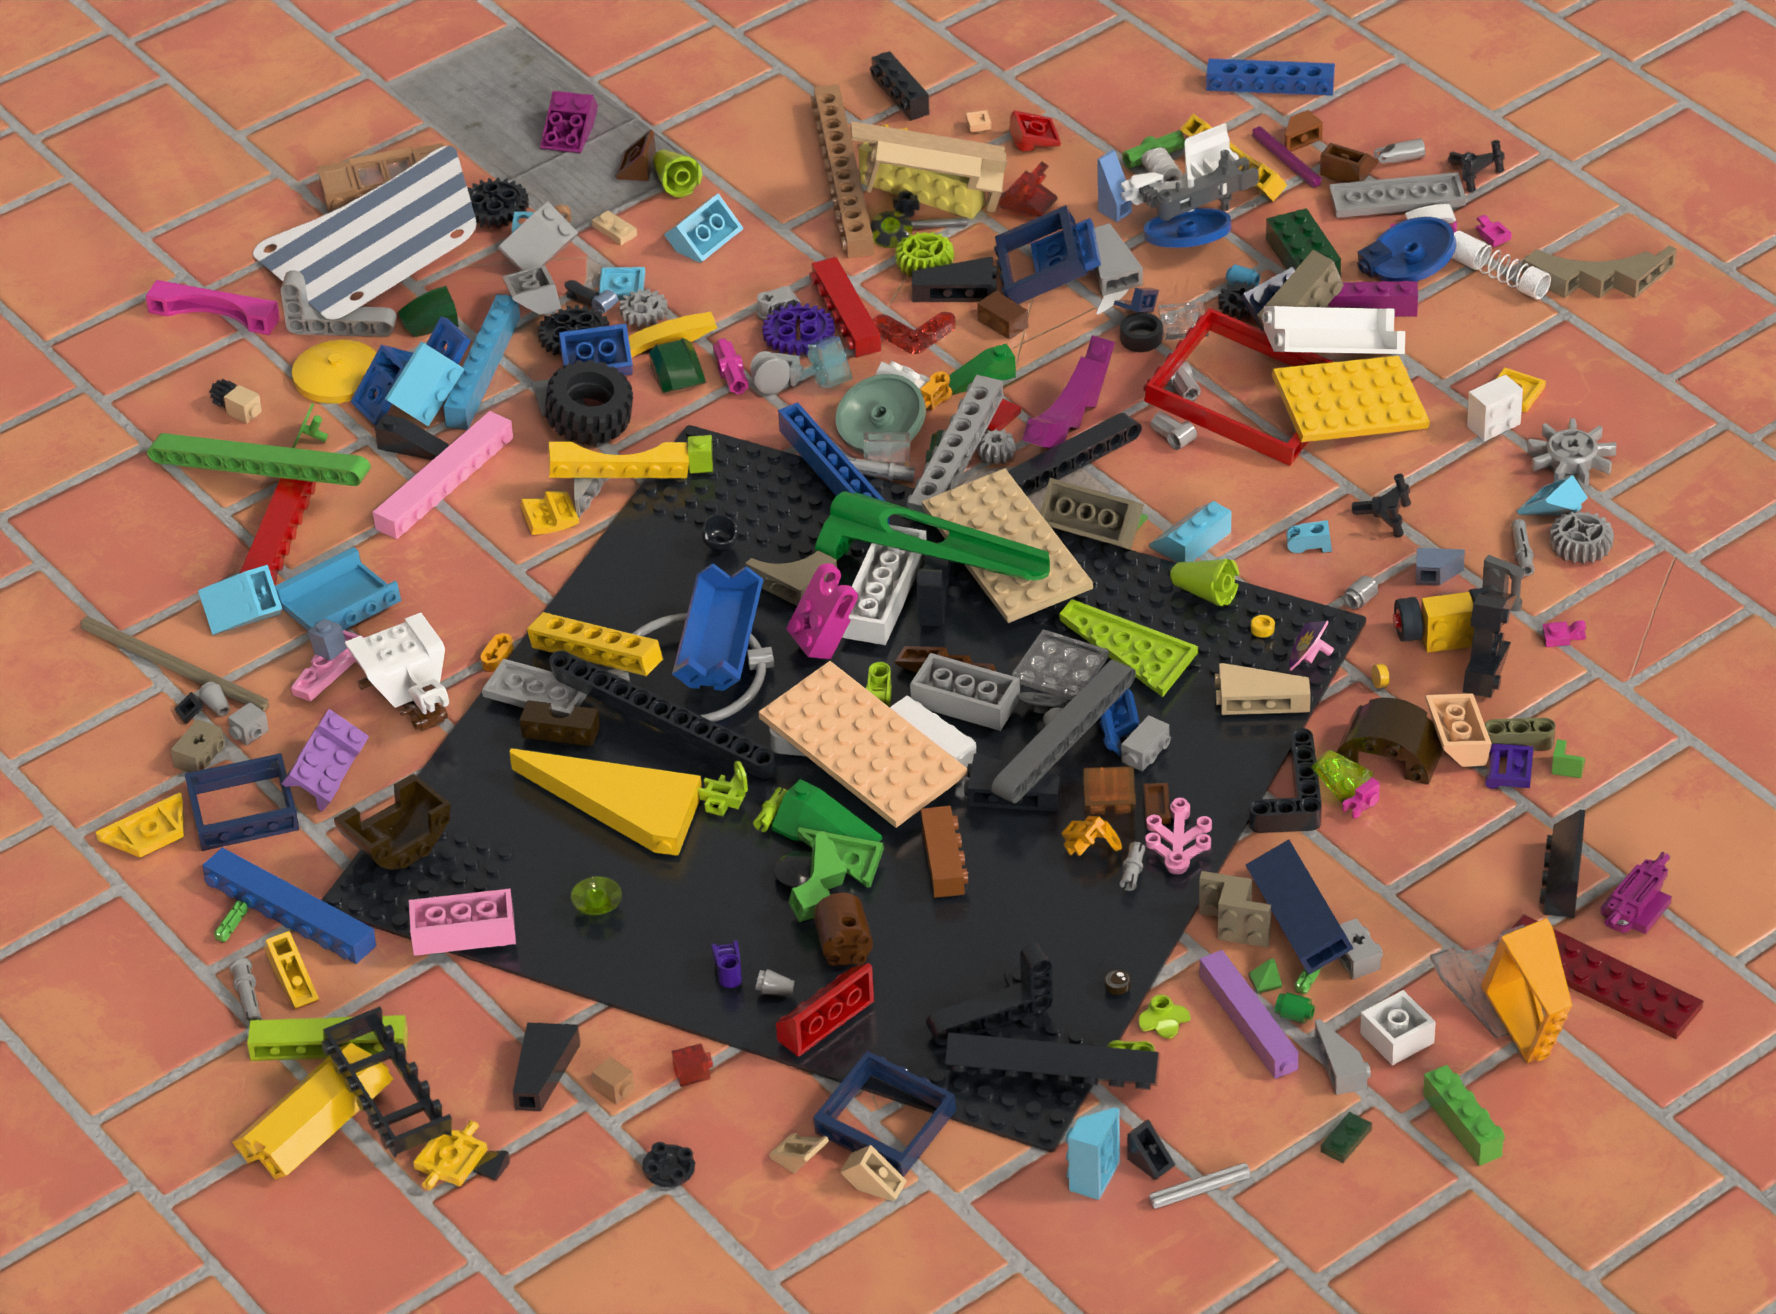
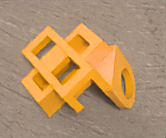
M1088 816L1084 821L1072 820L1061 833L1066 840L1063 845L1069 855L1076 851L1077 855L1080 856L1090 844H1094L1096 837L1105 838L1116 851L1122 849L1121 841L1116 832L1107 821L1104 822L1099 816Z

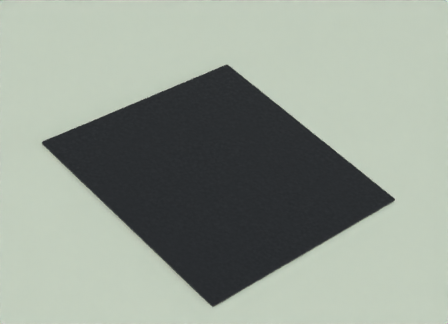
M688 425L674 442H687L688 448L689 436L712 435L713 472L690 473V468L688 467L687 478H646L544 612L631 634L656 619L687 613L697 573L710 564H715L729 576H732L743 567H746L745 563L751 558L766 563L783 564L796 562L814 554L818 536L825 521L830 516V507L836 495L802 456ZM862 474L886 502L907 508V498L910 494H913L915 488ZM895 514L889 516L890 525L926 531L927 541L945 540L937 527ZM724 515L736 522L737 538L735 544L728 550L717 551L710 549L703 542L702 529L704 521L708 517ZM1052 528V530L1093 581V589L1010 623L1005 620L967 567L962 563L951 561L943 627L919 626L916 576L886 645L841 638L831 659L813 658L805 654L786 630L797 606L761 588L751 634L759 642L761 648H772L774 667L766 668L760 690L744 708L715 723L772 750L770 748V727L759 719V711L829 661L865 689L868 684L869 667L873 663L884 662L890 666L891 706L906 696L911 698L910 683L917 673L895 664V660L904 646L946 647L949 655H970L972 663L994 664L996 672L1020 678V693L1037 692L1051 694L1066 699L1068 704L1092 680V677L1112 660L1060 621V612L1071 599L1198 646V654L1163 697L1136 677L1128 688L1133 693L1140 724L1148 715L1169 724L1171 740L1168 747L1162 749L1155 761L1149 764L1143 771L1128 766L1122 762V755L1118 756L1113 750H1108L1103 740L1105 733L1099 723L1101 721L1100 717L1046 772L1060 777L1061 795L1058 812L969 806L968 796H964L965 781L970 779L967 776L922 808L951 806L952 816L957 815L959 830H955V832L961 834L962 848L958 849L959 851H964L965 866H962V869L967 868L968 884H964L963 895L934 898L922 832L921 810L896 828L807 756L779 754L774 751L772 752L777 771L773 777L761 779L745 771L748 792L745 793V798L738 809L728 807L724 816L706 812L704 805L706 801L700 800L679 855L653 852L512 770L510 750L518 749L701 776L703 789L705 788V778L718 781L721 775H724L725 781L731 782L735 775L734 765L588 695L579 707L598 709L600 728L593 747L522 738L520 718L524 708L483 697L481 692L417 775L423 782L451 803L450 821L446 825L441 837L432 847L431 852L406 868L386 869L379 866L360 850L322 901L370 927L412 940L409 900L511 889L516 944L450 951L448 953L839 1083L845 1079L866 1051H869L879 1057L883 1056L887 1061L896 1066L905 1067L910 1073L918 1077L927 1078L932 1084L940 1088H947L948 1092L955 1095L957 1109L950 1118L951 1120L1047 1152H1054L1094 1085L1082 1084L1083 1079L1073 1078L1072 1083L1057 1082L1056 1077L1046 1076V1080L1030 1079V1074H1020L1019 1078L1005 1077L1004 1072L993 1071V1075L977 1074V1069H967V1073L952 1072V1067L945 1065L947 1045L941 1046L936 1043L926 1026V1019L930 1014L938 1010L1006 988L1004 972L1020 968L1021 950L1026 945L1035 942L1042 946L1052 963L1053 1004L1042 1013L978 1035L1107 1047L1112 1041H1120L1199 908V878L1201 871L1219 874L1249 823V805L1251 802L1263 799L1291 752V733L1297 728H1305L1364 628L1366 617L1239 580H1235V583L1238 584V589L1231 603L1218 606L1173 584L1170 578V571L1176 565L1175 562ZM855 539L849 548V552L836 560L837 569L841 573L838 586L853 585L871 543ZM925 558L922 562L920 569H924ZM1258 615L1270 616L1275 621L1274 633L1269 637L1253 635L1251 632V620ZM1329 622L1320 639L1334 648L1332 654L1327 656L1319 650L1311 664L1302 660L1291 671L1289 669L1291 652L1305 623ZM685 623L665 626L644 636L658 640L663 660L647 676L629 672L630 682L698 715L716 712L731 705L745 694L755 678L756 670L749 669L746 652L740 680L726 690H714V686L700 685L699 689L689 688L672 675ZM527 632L507 660L552 672L549 658L553 653L532 648ZM589 662L606 671L612 670V667ZM1219 663L1309 677L1310 712L1222 715L1221 705H1216V690H1220V688H1215V674L1219 673ZM1021 700L1001 731L931 711L948 724L953 725L967 737H971L976 742V754L1006 762H1011L1045 727L1043 721L1045 714L1034 712L1033 706ZM1131 733L1120 738L1121 745ZM801 779L824 791L882 835L880 842L883 843L884 850L870 888L846 873L842 885L828 889L830 895L841 892L851 893L857 896L863 904L873 939V947L863 964L869 963L872 965L874 1002L798 1057L777 1041L776 1022L796 1009L800 1003L807 1001L815 995L818 990L833 982L840 974H844L852 967L859 966L856 964L831 966L827 963L823 955L814 919L798 921L789 904L791 887L780 883L774 876L776 861L781 856L794 851L812 853V848L802 840H792L773 831L772 824L774 820L765 832H761L764 825H762L760 830H757L753 825V821L762 811V805L771 798L776 788H782L779 793L780 795L783 789L788 791ZM1168 783L1170 805L1176 798L1187 800L1190 804V816L1184 821V833L1197 825L1199 817L1207 816L1212 820L1211 831L1203 833L1211 837V848L1191 858L1190 865L1183 874L1176 875L1170 873L1165 866V858L1145 845L1146 835L1155 832L1149 831L1146 827L1143 784ZM714 804L713 807L718 808L719 805ZM1088 816H1099L1104 822L1107 821L1116 832L1121 841L1122 849L1116 851L1105 838L1096 837L1094 844H1090L1080 856L1077 855L1076 851L1069 855L1063 845L1066 840L1061 833L1072 820L1084 821ZM1171 817V824L1163 826L1174 833V819ZM1161 837V844L1173 851V846ZM1196 838L1183 846V851L1195 845ZM1132 842L1141 843L1139 851L1142 844L1145 846L1142 858L1143 869L1138 874L1136 888L1128 891L1125 890L1127 882H1125L1123 888L1120 886L1124 871L1122 865L1123 861L1127 859L1129 845ZM596 879L597 889L602 890L606 880H609L620 888V890L612 895V900L621 897V901L613 910L604 909L601 910V915H589L583 913L588 910L585 907H574L572 893L583 897L585 893L578 887L583 882ZM593 893L587 897L586 904L592 909H601L608 904L609 900L603 893ZM733 940H737L742 982L737 987L726 988L719 983L711 944H730ZM769 969L790 980H794L795 985L792 996L761 994V991L755 990L760 970L766 971ZM1112 970L1127 972L1131 978L1129 991L1121 995L1109 993L1105 989L1106 974ZM872 1075L860 1089L930 1113H934L937 1110L936 1107Z

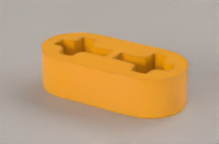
M501 633L495 635L483 650L480 657L484 670L494 672L502 660L507 659L513 652V639L509 634Z

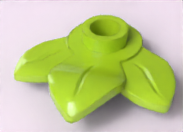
M1156 995L1150 1001L1148 1009L1140 1014L1139 1026L1142 1031L1155 1029L1161 1037L1173 1038L1178 1033V1023L1189 1022L1191 1017L1185 1007L1174 1005L1168 996Z

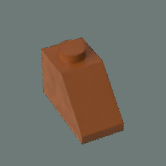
M1309 109L1291 116L1284 134V146L1292 152L1322 140L1323 122Z

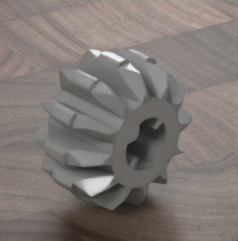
M996 428L994 431L986 430L977 446L980 460L986 461L987 465L995 463L996 466L998 463L1006 464L1007 460H1012L1016 450V443H1014L1012 434L1006 433L1005 429L997 431Z

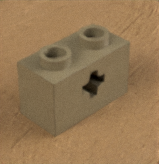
M197 719L171 749L174 767L189 773L207 768L212 759L224 748L225 740L222 727Z

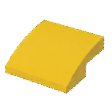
M545 491L544 499L521 500L520 507L531 535L548 534L570 528L579 523L578 515L567 491Z

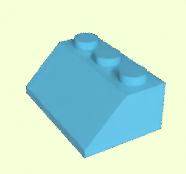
M716 194L692 211L664 235L676 252L701 263L744 228L721 196Z
M421 341L385 399L429 426L461 376L464 368Z
M1215 501L1195 508L1152 541L1150 548L1176 563L1194 561L1231 533V510Z
M1115 1107L1081 1117L1073 1128H1069L1065 1142L1068 1143L1066 1161H1069L1066 1178L1069 1179V1191L1099 1200L1120 1163L1119 1109Z

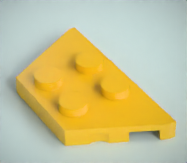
M179 792L96 831L97 840L141 858L183 838L184 815L182 794Z

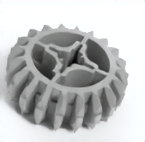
M1580 510L1578 513L1570 511L1568 515L1562 514L1561 518H1556L1550 528L1549 541L1552 551L1557 552L1558 557L1564 556L1565 561L1573 560L1574 564L1577 561L1584 564L1586 561L1594 563L1595 559L1602 560L1603 556H1608L1613 546L1614 533L1611 523L1606 522L1605 517L1599 518L1598 513L1592 515L1589 511L1587 513H1582Z

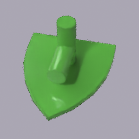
M314 403L311 404L292 448L296 447L302 433L324 443L328 437V434L318 430L322 422L320 416H314L310 426L306 425Z

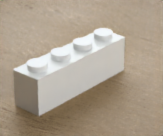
M909 696L904 697L890 707L962 765L968 767V763L972 764L973 756L976 754V742L971 737H967L953 725L948 724L937 714L932 713L923 707L920 702L913 700Z

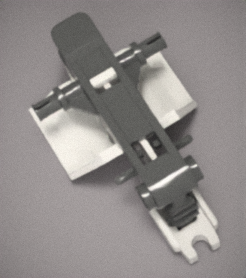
M1224 123L1185 140V173L1181 179L1163 182V175L1155 172L1133 175L1131 179L1121 183V187L1125 191L1121 193V197L1125 201L1131 200L1134 205L1147 202V205H1151V208L1156 207L1157 214L1163 221L1171 220L1172 217L1187 211H1194L1195 208L1217 199L1221 201L1220 209L1227 211L1230 209L1229 201H1231L1232 193L1246 190L1258 183V170L1256 168L1249 169V160L1246 157L1239 159L1238 155L1230 150L1227 125Z

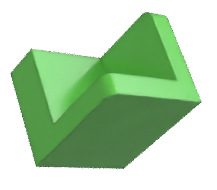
M1557 739L1553 754L1552 774L1582 778L1585 758L1566 755L1567 741Z

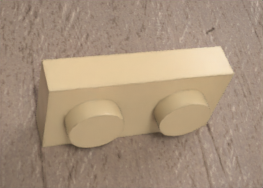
M606 211L592 220V226L620 245L637 236V228L610 211Z

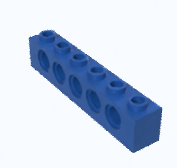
M1208 58L1206 91L1333 96L1335 63Z

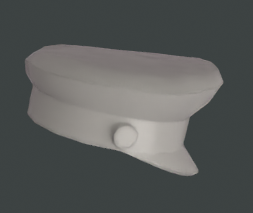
M763 351L758 353L751 362L753 383L764 394L772 395L780 392L785 388L790 379L789 364L772 352Z

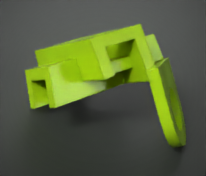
M740 761L734 763L735 775L731 782L725 781L724 775H721L718 781L708 778L704 779L705 788H699L698 793L700 800L706 801L704 804L706 812L724 816L728 807L739 808L745 798V793L748 792L746 773ZM714 804L719 805L718 808H714L713 806Z

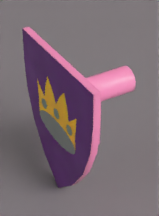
M1329 622L1305 623L1291 652L1289 669L1291 671L1302 660L1311 664L1319 650L1327 656L1332 654L1334 648L1320 639Z

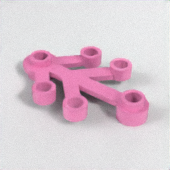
M1176 798L1170 805V815L1174 819V833L1162 825V819L1158 815H1150L1146 820L1147 829L1155 832L1146 835V847L1156 851L1165 858L1166 868L1170 873L1176 875L1186 872L1191 858L1211 848V837L1203 834L1211 831V818L1207 816L1199 817L1197 825L1184 833V821L1190 816V804L1184 798ZM1161 837L1173 846V851L1161 844ZM1196 838V844L1183 851V846Z

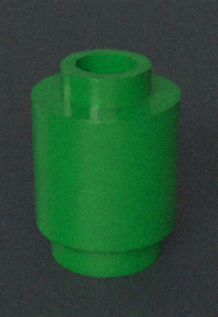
M1289 992L1286 994L1280 993L1275 1004V1013L1280 1014L1281 1018L1305 1024L1307 1020H1312L1315 1013V1005H1312V999Z

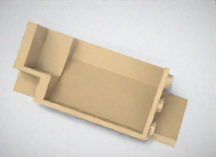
M851 121V140L869 143L868 146H872V151L868 152L866 164L868 167L864 178V183L868 184L867 192L871 193L879 163L968 177L967 188L988 192L986 212L995 213L1002 193L1003 176L1007 165L1004 146Z

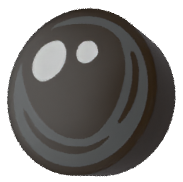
M1112 970L1106 974L1105 989L1109 993L1121 995L1129 991L1131 978L1127 972Z

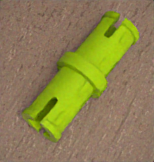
M776 788L771 798L764 802L762 811L753 821V825L757 830H760L762 825L764 826L761 832L768 830L787 792L786 789H783L779 795L782 788Z

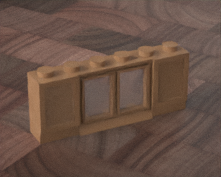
M443 143L413 149L411 147L349 158V161L318 166L319 183L328 213L349 204L395 178L431 152L444 147Z

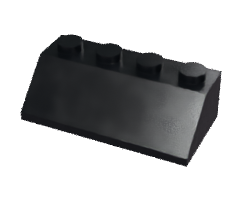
M1580 809L1554 824L1552 835H1547L1546 850H1550V853L1545 852L1544 868H1548V871L1543 870L1542 886H1546V889H1541L1540 904H1545L1544 915L1575 918L1585 810Z

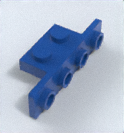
M1129 689L1101 716V721H1099L1105 733L1103 740L1106 747L1110 751L1113 750L1118 756L1122 755L1120 738L1133 732L1140 725L1133 693Z

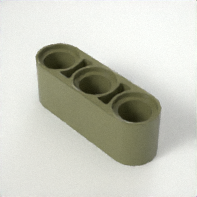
M1549 718L1492 719L1484 724L1492 744L1532 746L1533 751H1546L1554 746L1556 724Z

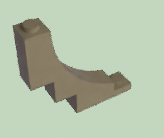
M1669 245L1663 251L1658 252L1656 256L1645 251L1628 258L1592 262L1565 259L1536 249L1530 255L1525 256L1522 266L1528 263L1529 267L1534 266L1548 273L1551 277V284L1548 290L1563 298H1566L1577 288L1598 298L1604 296L1612 288L1636 298L1675 266L1676 248ZM1527 265L1523 267L1522 275L1527 270Z

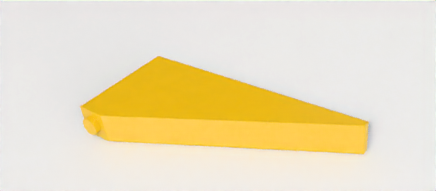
M518 749L510 750L511 767L515 772L656 853L679 855L700 801L698 789L702 788L701 776Z

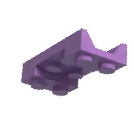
M328 709L318 722L283 780L282 785L285 787H302L316 797L318 809L323 811L333 799L340 787L341 781L369 736Z

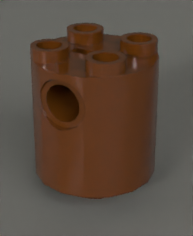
M842 892L823 898L814 908L813 919L827 963L831 966L863 964L873 947V939L862 902L857 896Z

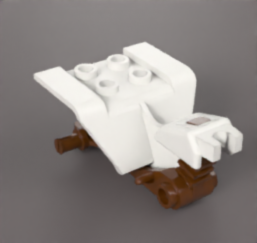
M422 613L405 618L404 623L368 637L358 636L345 641L346 647L367 676V678L358 680V686L361 690L374 685L393 707L396 708L403 705L405 710L401 711L400 715L409 714L415 730L420 729L423 731L445 722V719L448 718L445 707L449 705V697L445 687L440 683L445 647Z

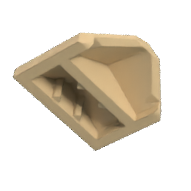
M792 1133L769 1156L773 1161L795 1174L829 1140L827 1136L800 1137L797 1133Z

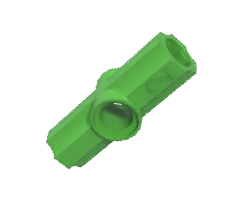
M1178 130L1157 139L1154 136L1146 137L1141 145L1122 152L1125 166L1131 169L1142 165V155L1150 149L1161 147L1165 148L1168 154L1184 148V135Z

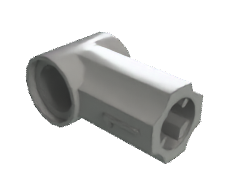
M1185 361L1167 384L1170 387L1174 386L1181 397L1195 401L1201 395V388L1192 376L1189 363Z
M1162 411L1157 412L1151 421V428L1165 436L1173 449L1179 450L1197 438V431L1193 424L1188 421L1180 423Z

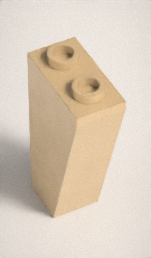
M1219 663V673L1215 674V688H1220V690H1216V705H1221L1222 715L1310 712L1309 677Z

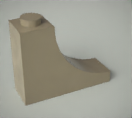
M820 551L805 559L791 563L773 564L761 562L753 558L745 563L746 567H749L764 579L763 589L798 606L815 571L820 565L831 563L837 567L836 559Z

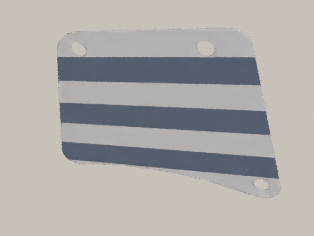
M453 146L441 147L395 178L349 204L313 221L267 238L256 246L253 251L254 257L282 281L288 271L295 270L300 272L305 279L308 303L326 319H338L351 313L462 244L475 230L476 219L457 150ZM458 229L464 230V234L461 237H450L453 231ZM270 244L277 245L276 250L273 252L265 253L263 251ZM358 291L364 293L363 297L359 300H350V296Z

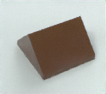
M652 129L624 150L615 176L618 180H649L653 167V157L656 154L655 137Z

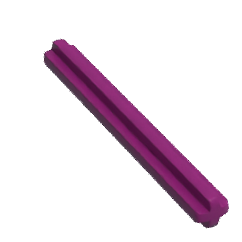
M1261 126L1253 128L1252 136L1310 186L1316 188L1321 185V177Z

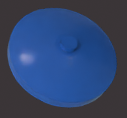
M1195 208L1194 211H1187L1172 217L1168 221H1163L1159 216H1156L1144 225V236L1147 242L1161 247L1184 248L1199 246L1226 236L1232 229L1231 217L1224 211L1212 208Z
M1427 216L1408 219L1392 226L1377 239L1392 251V258L1374 268L1375 275L1380 280L1387 282H1417L1435 274L1449 262L1455 252L1457 241L1451 226L1440 218Z

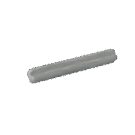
M1241 1163L1153 1192L1149 1195V1201L1154 1209L1247 1179L1250 1177V1169L1247 1163Z

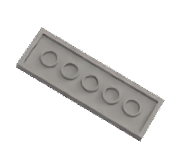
M1458 172L1329 184V193L1336 218L1411 211L1437 204H1450L1451 207L1466 206V196Z

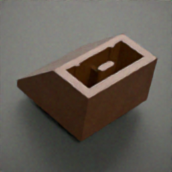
M1330 143L1321 153L1320 175L1345 183L1361 182L1376 167L1378 160L1370 154Z

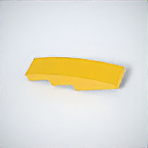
M706 312L667 320L628 336L631 357L633 358L650 348L653 349L656 344L661 345L681 340L682 338L692 342L718 328L713 314Z

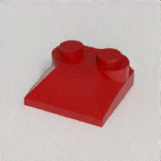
M1013 110L1010 116L1009 130L1019 150L1027 152L1032 151L1034 147H1057L1061 145V140L1051 117Z

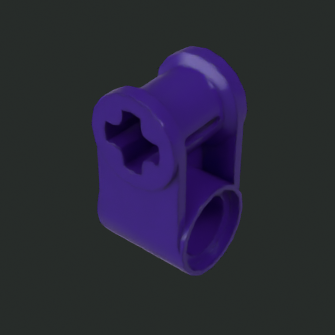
M733 940L732 943L723 945L711 944L714 965L717 969L720 985L726 988L737 987L742 982L738 941Z

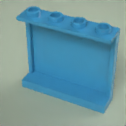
M354 547L275 586L282 609L308 631L323 619L341 625L343 631L401 601L397 581L389 584L383 581L361 563L359 552Z

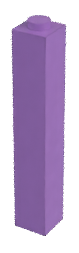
M1221 950L1200 958V978L1272 1076L1276 1079L1298 1070L1297 1049L1224 951Z

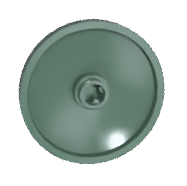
M895 374L871 376L855 384L843 396L836 411V426L841 438L851 449L868 455L890 453L908 444L920 431L926 416L925 400L916 384L903 376Z

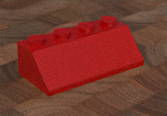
M866 963L850 968L844 974H840L826 987L818 990L807 1001L800 1003L792 1012L781 1017L776 1022L777 1041L799 1057L874 1002L872 965Z

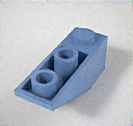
M1111 150L1097 159L1098 212L1118 222L1132 213L1131 200L1125 201L1121 197V193L1125 192L1121 187V183L1126 181L1116 152Z

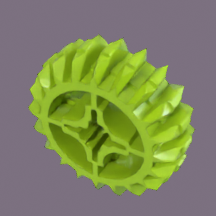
M926 231L924 233L916 232L915 235L908 234V238H902L901 242L898 243L895 259L898 268L901 269V273H907V276L910 277L915 270L953 264L954 251L952 242H949L948 237H943L942 234L935 235L934 231L931 233H926Z

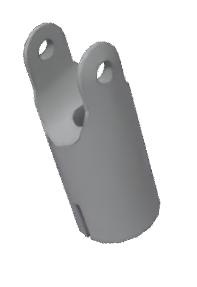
M1421 138L1398 142L1377 148L1374 151V156L1378 158L1380 163H1397L1424 158L1425 146Z

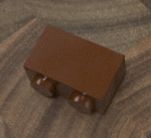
M997 291L977 303L978 321L1009 340L1028 328V310Z

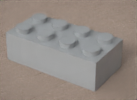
M930 653L910 683L911 698L920 702L923 707L930 711L1001 731L1020 701L1018 698L1020 678Z

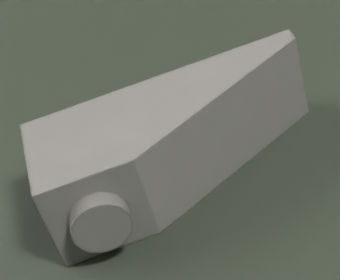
M1320 1019L1315 1020L1314 1039L1336 1095L1367 1089V1078L1371 1077L1368 1062H1364L1361 1053Z

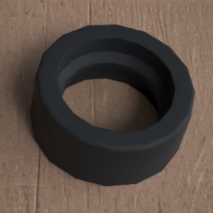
M1140 312L1128 315L1122 320L1120 340L1127 349L1135 352H1147L1156 349L1161 344L1163 325L1157 316ZM1143 329L1149 330L1152 333L1147 335H1135L1131 332Z

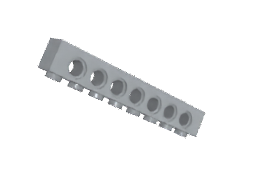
M976 375L973 383H969L966 396L960 400L956 414L951 416L948 429L942 433L939 446H936L933 450L931 461L927 462L924 467V474L921 478H918L913 494H910L907 498V508L926 514L922 508V501L954 489L957 486L1004 397L1001 380Z

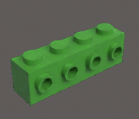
M1448 1065L1425 1073L1423 1096L1476 1163L1481 1166L1502 1157L1503 1141L1505 1140L1503 1130L1490 1119L1488 1111L1478 1104L1473 1092L1465 1088L1459 1075L1453 1073Z

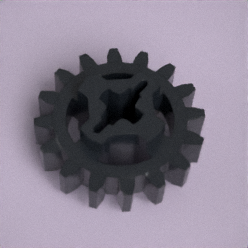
M1235 282V286L1228 284L1227 289L1222 288L1221 294H1218V308L1222 310L1223 314L1229 313V316L1232 318L1236 316L1240 320L1245 317L1249 320L1251 314L1240 296L1253 289L1255 284L1253 283L1250 286L1247 285V282L1240 285L1238 282Z

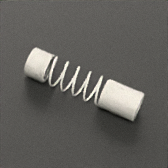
M1461 231L1454 233L1457 242L1452 256L1453 260L1474 270L1479 269L1482 274L1488 273L1491 278L1498 277L1499 282H1507L1509 287H1517L1519 292L1536 300L1541 299L1547 293L1551 284V277L1548 273L1534 266L1529 267L1528 263H1526L1517 274L1516 285H1510L1508 281L1516 274L1520 265L1519 259H1515L1511 263L1507 271L1506 281H1502L1499 276L1507 269L1510 263V255L1507 254L1502 258L1498 266L1497 276H1492L1490 272L1498 264L1501 251L1496 250L1492 254L1488 264V271L1483 272L1481 268L1489 259L1492 247ZM1497 252H1499L1497 262L1490 269L1492 258ZM1508 256V263L1504 270L1499 274L1500 266L1503 260ZM1518 261V265L1515 272L1508 279L1509 271L1512 265L1514 264V262ZM1527 265V270L1523 273L1518 283L1520 272Z

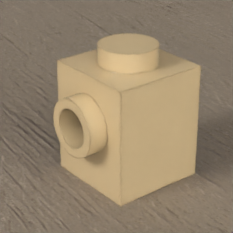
M238 385L224 396L227 414L246 424L262 412L259 394L241 385Z

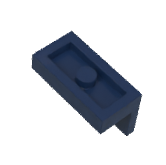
M1135 288L1132 300H1114L1113 305L1136 312H1154L1159 290L1154 288Z

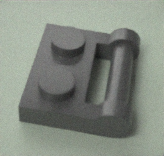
M1488 555L1484 559L1482 587H1489L1493 591L1508 593L1510 575L1512 579L1511 594L1517 595L1511 611L1521 610L1522 599L1520 598L1524 569Z

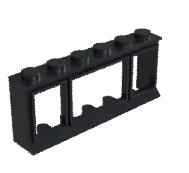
M380 1006L323 1029L321 1046L325 1055L331 1056L337 1074L343 1075L347 1090L355 1094L359 1109L367 1113L371 1128L374 1131H378L383 1147L386 1150L389 1149L394 1158L401 1152L444 1134L452 1136V1117L450 1114L442 1116L440 1100L432 1101L430 1098L429 1083L427 1080L420 1082L418 1079V1067L414 1061L411 1063L407 1062L404 1044L396 1045L393 1027L391 1025L384 1026ZM373 1031L384 1051L349 1064L338 1045ZM391 1059L418 1102L382 1116L356 1073ZM422 1111L425 1112L430 1120L429 1123L397 1136L394 1135L389 1127L393 1123Z

